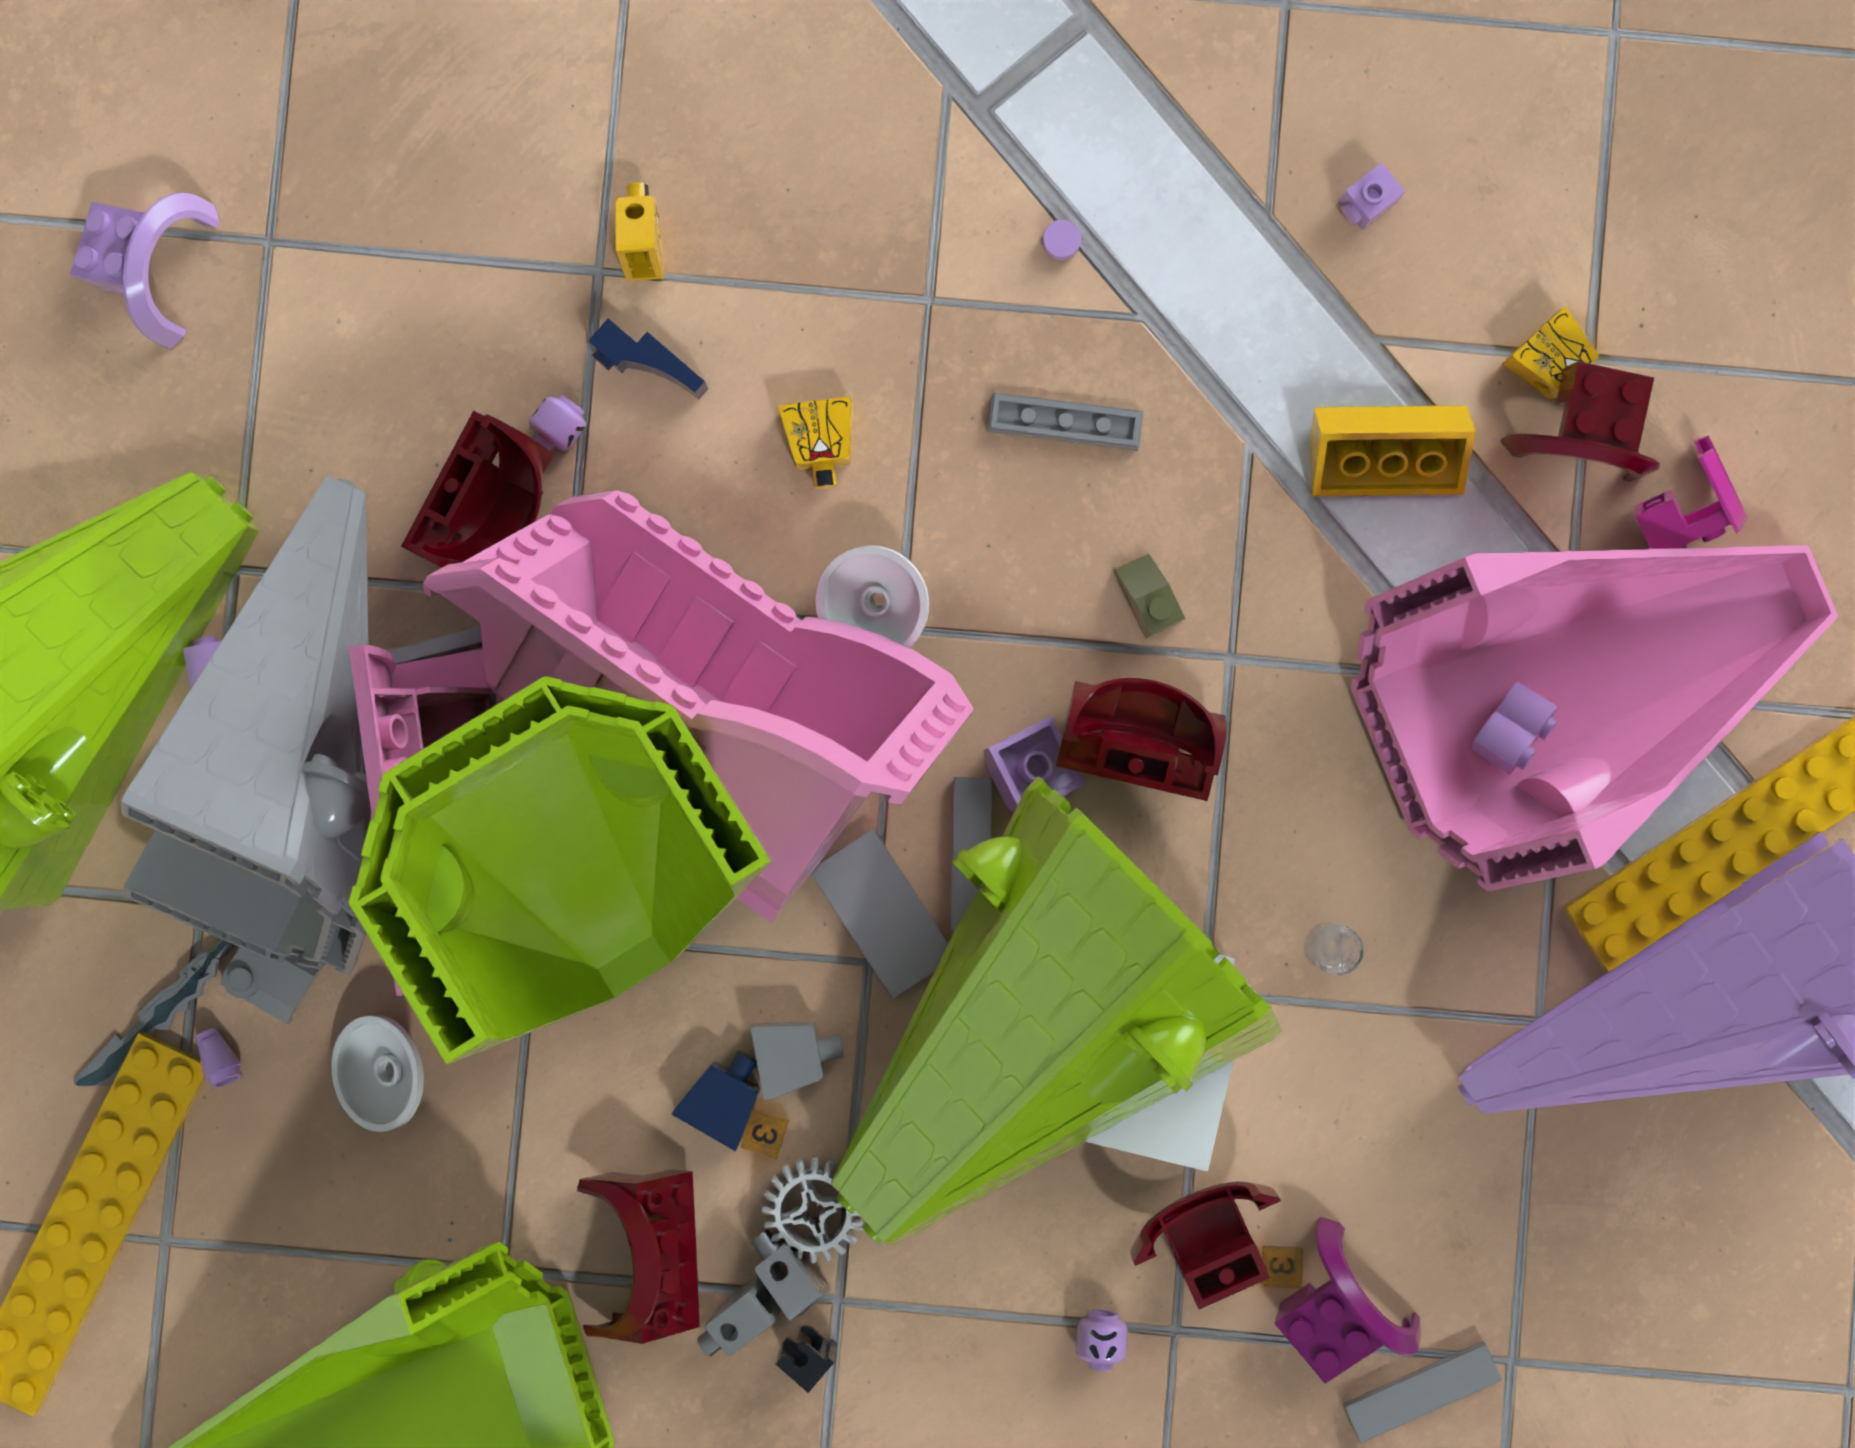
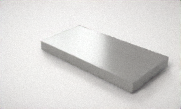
M871 829L818 864L811 875L892 999L935 972L949 943L874 829Z

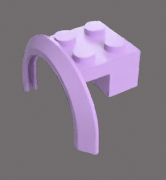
M173 193L164 196L151 205L145 213L92 202L69 275L101 290L124 295L128 313L136 328L151 341L172 349L185 336L186 329L168 321L156 308L149 288L150 258L161 234L178 220L191 218L206 227L210 225L217 229L219 218L215 205L189 193Z

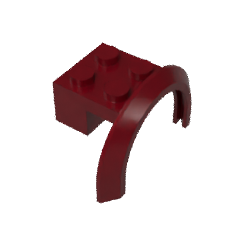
M1581 361L1563 368L1556 401L1557 406L1564 407L1558 436L1514 434L1501 438V443L1514 457L1521 458L1536 454L1574 457L1612 465L1629 471V474L1623 476L1625 481L1630 482L1658 471L1660 467L1658 461L1638 453L1654 377Z
M1243 1181L1222 1183L1189 1194L1159 1211L1144 1225L1130 1250L1133 1263L1137 1266L1157 1257L1154 1243L1164 1231L1199 1310L1270 1278L1269 1273L1247 1229L1235 1199L1250 1200L1256 1204L1260 1211L1280 1202V1197L1270 1186Z

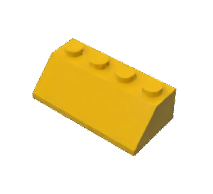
M1467 405L1314 407L1310 436L1312 496L1464 495L1476 434Z

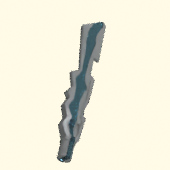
M219 939L211 949L201 952L178 972L180 978L174 984L162 989L138 1012L139 1022L127 1035L121 1039L116 1034L75 1077L74 1084L77 1086H112L137 1034L144 1032L151 1035L153 1030H169L176 1013L189 1009L190 1001L202 995L206 981L217 976L220 961L234 947V944Z

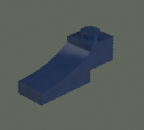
M608 318L588 340L595 350L591 356L608 371L614 366L621 373L627 368L653 373L679 385L698 400L709 389L706 382L648 332L638 342H635Z

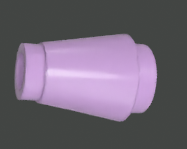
M218 1028L208 1029L195 1037L205 1082H210L213 1089L228 1085L242 1076L240 1071L242 1063L219 1033Z

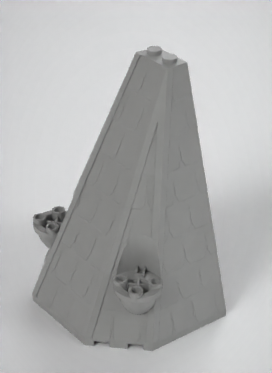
M326 476L120 801L122 816L155 830L124 885V897L270 961L282 963L285 956L294 955L299 956L295 962L299 966L321 970L324 963L336 967L335 970L339 973L351 975L357 963L367 934L348 902L352 887L356 886L363 859L361 853L371 814L349 647L363 644L368 645L366 493L359 490L350 481Z

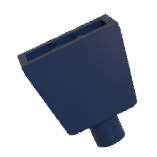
M737 1050L728 1068L714 1061L677 1105L671 1115L736 1151L742 1141L760 1091L758 1085L748 1080L757 1064V1060Z

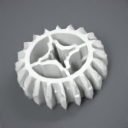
M818 1156L812 1157L811 1168L806 1169L803 1158L797 1159L796 1167L798 1172L796 1173L789 1165H785L782 1171L787 1180L780 1176H773L771 1182L779 1191L766 1189L764 1197L774 1203H767L762 1206V1213L774 1215L764 1221V1228H778V1230L773 1232L772 1242H778L784 1238L786 1241L783 1245L787 1243L790 1248L791 1246L797 1248L796 1255L800 1259L803 1256V1251L810 1252V1263H816L817 1252L821 1251L824 1259L827 1262L831 1261L832 1247L840 1255L846 1253V1247L842 1239L848 1243L855 1244L857 1236L850 1229L863 1230L862 1225L864 1224L860 1219L854 1217L860 1216L857 1211L851 1214L846 1210V1218L841 1227L828 1236L826 1218L843 1206L837 1200L835 1194L822 1195L817 1191L815 1184L812 1183V1180H821L832 1185L831 1181L835 1175L831 1171L834 1160L829 1158L825 1169L818 1168ZM800 1183L803 1201L799 1205L792 1207L790 1211L783 1213V1199L786 1193L793 1186ZM810 1197L812 1202H817V1206L819 1204L823 1206L819 1216V1223L817 1217H811L812 1213L807 1215L805 1212L808 1209ZM788 1224L807 1225L811 1228L814 1237L817 1239H810L797 1234Z

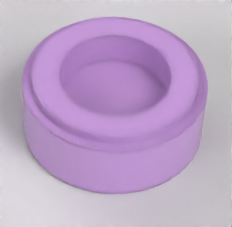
M1056 220L1046 228L1043 236V247L1050 257L1056 260H1067L1078 252L1081 244V233L1074 223L1068 220Z

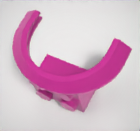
M1709 435L1695 439L1694 443L1700 454L1698 458L1719 501L1684 516L1670 489L1635 505V518L1650 549H1688L1686 544L1702 538L1703 542H1708L1726 533L1724 527L1732 525L1735 533H1739L1747 520L1743 506Z

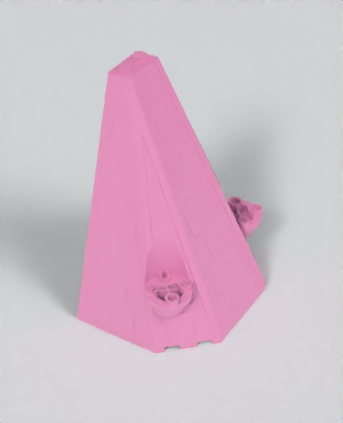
M1809 546L1474 553L1366 600L1364 612L1370 616L1368 630L1360 633L1356 657L1362 661L1360 675L1352 679L1351 691L1409 831L1419 839L1428 836L1440 846L1438 847V854L1458 869L1464 866L1468 867L1479 876L1477 884L1489 892L1593 870L1604 865L1660 804L1674 792L1696 766L1731 732L1752 707L1787 673L1808 648L1819 639L1838 618V615ZM1518 681L1557 706L1553 718L1558 722L1545 740L1538 737L1531 748L1536 750L1527 766L1523 770L1516 767L1511 775L1472 751L1471 746L1485 723Z

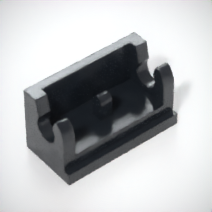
M803 1325L801 1330L804 1335H808L811 1338L812 1344L810 1345L806 1342H798L797 1344L796 1341L787 1337L780 1345L775 1365L809 1393L834 1364L837 1343L833 1339L828 1341L813 1327Z

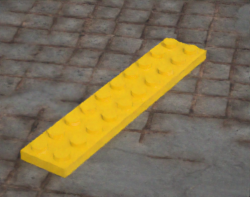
M1855 715L1562 907L1603 971H1612L1740 887L1743 882L1816 833H1822L1855 811Z
M143 1031L137 1034L0 1308V1402L32 1417L39 1413L204 1082L200 1058Z

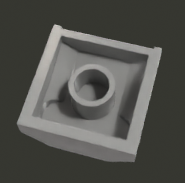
M239 947L225 969L220 984L225 987L230 995L236 998H244L270 1015L289 1024L293 1019V1013L321 970L299 966L295 963L299 956H285L283 962L280 963L270 961Z

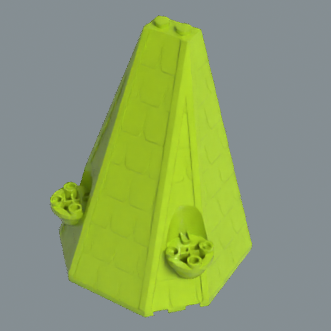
M190 471L0 561V910L53 905L62 895L80 858L89 845L106 810L111 805L136 755L142 748L152 726L186 666L183 649L193 646V640L202 637L259 531L250 522L254 516L239 502L236 501L232 505L223 496L227 490L210 475L205 479Z
M544 676L382 774L378 789L380 794L373 821L369 823L361 853L363 859L356 886L352 887L348 903L446 1065H449L607 1003L675 961L771 863V860L673 705L658 701L654 703L628 697L626 694L592 686L591 688L563 682L561 679Z
M1039 776L1025 789L1002 837L986 840L967 851L962 847L956 853L958 857L952 863L976 888L979 886L980 888L959 922L831 1181V1184L840 1192L836 1196L837 1200L849 1213L853 1214L857 1211L865 1221L862 1228L876 1243L882 1241L884 1244L894 1245L927 1228L940 1219L1025 1175L1034 1168L1082 1144L1084 1141L1117 1125L1143 1109L1174 1093L1177 1094L1182 1088L1187 1092L1193 1086V1082L1272 1041L1282 1031L1272 1007L1247 984V980L1225 957L1218 964L1214 961L1220 953L1212 945V941L1079 809L1075 808L1071 812L1070 803L1055 789L1052 790Z
M501 1242L484 1245L450 1265H444L443 1262L434 1259H425L413 1263L406 1270L404 1276L396 1280L394 1294L379 1302L363 1315L341 1328L328 1339L313 1347L287 1367L275 1373L252 1391L240 1397L167 1448H613L615 1440L568 1291L560 1285L553 1287L542 1280L543 1273L525 1260L515 1261L507 1255L508 1247Z

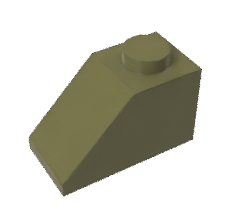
M1149 554L1114 569L1145 638H1149L1185 620L1168 581Z

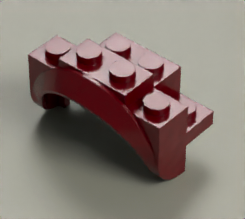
M473 410L401 547L442 568L449 564L462 563L534 523L539 513L541 496L544 493L542 491L543 474L554 453L531 437L488 414L484 416ZM497 453H499V468L492 464ZM455 532L462 535L459 539L450 543Z
M1119 678L1095 685L1075 681L1056 766L1208 801L1214 775L1219 773L1227 734L1226 716L1209 712L1189 694L1171 685L1154 680ZM1102 730V734L1091 731ZM1179 748L1190 754L1179 752Z

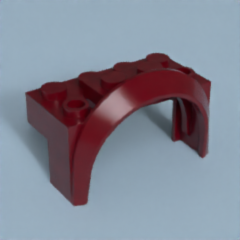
M670 1169L647 1175L611 1172L579 1179L577 1192L604 1200L617 1214L628 1238L633 1265L631 1296L625 1312L612 1313V1321L599 1325H583L586 1336L645 1344L699 1328L700 1314L693 1171Z

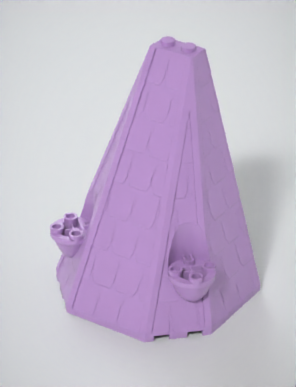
M1821 832L1816 833L1743 882L1740 887L1612 971L1605 973L1466 1066L1458 1077L1461 1081V1084L1458 1085L1460 1093L1470 1106L1476 1103L1484 1114L1850 1075L1855 1082V854L1844 839L1839 838L1830 844Z

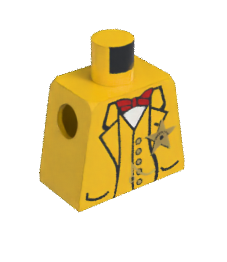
M641 182L630 183L626 186V197H620L615 200L616 253L626 281L664 279L661 221L655 199L649 196L647 184Z
M1564 306L1502 364L1541 394L1553 400L1558 396L1563 368L1578 361L1593 364L1598 360L1599 354L1570 311Z
M851 396L778 405L797 470L812 469L815 489L836 487L835 466L850 464L853 412Z

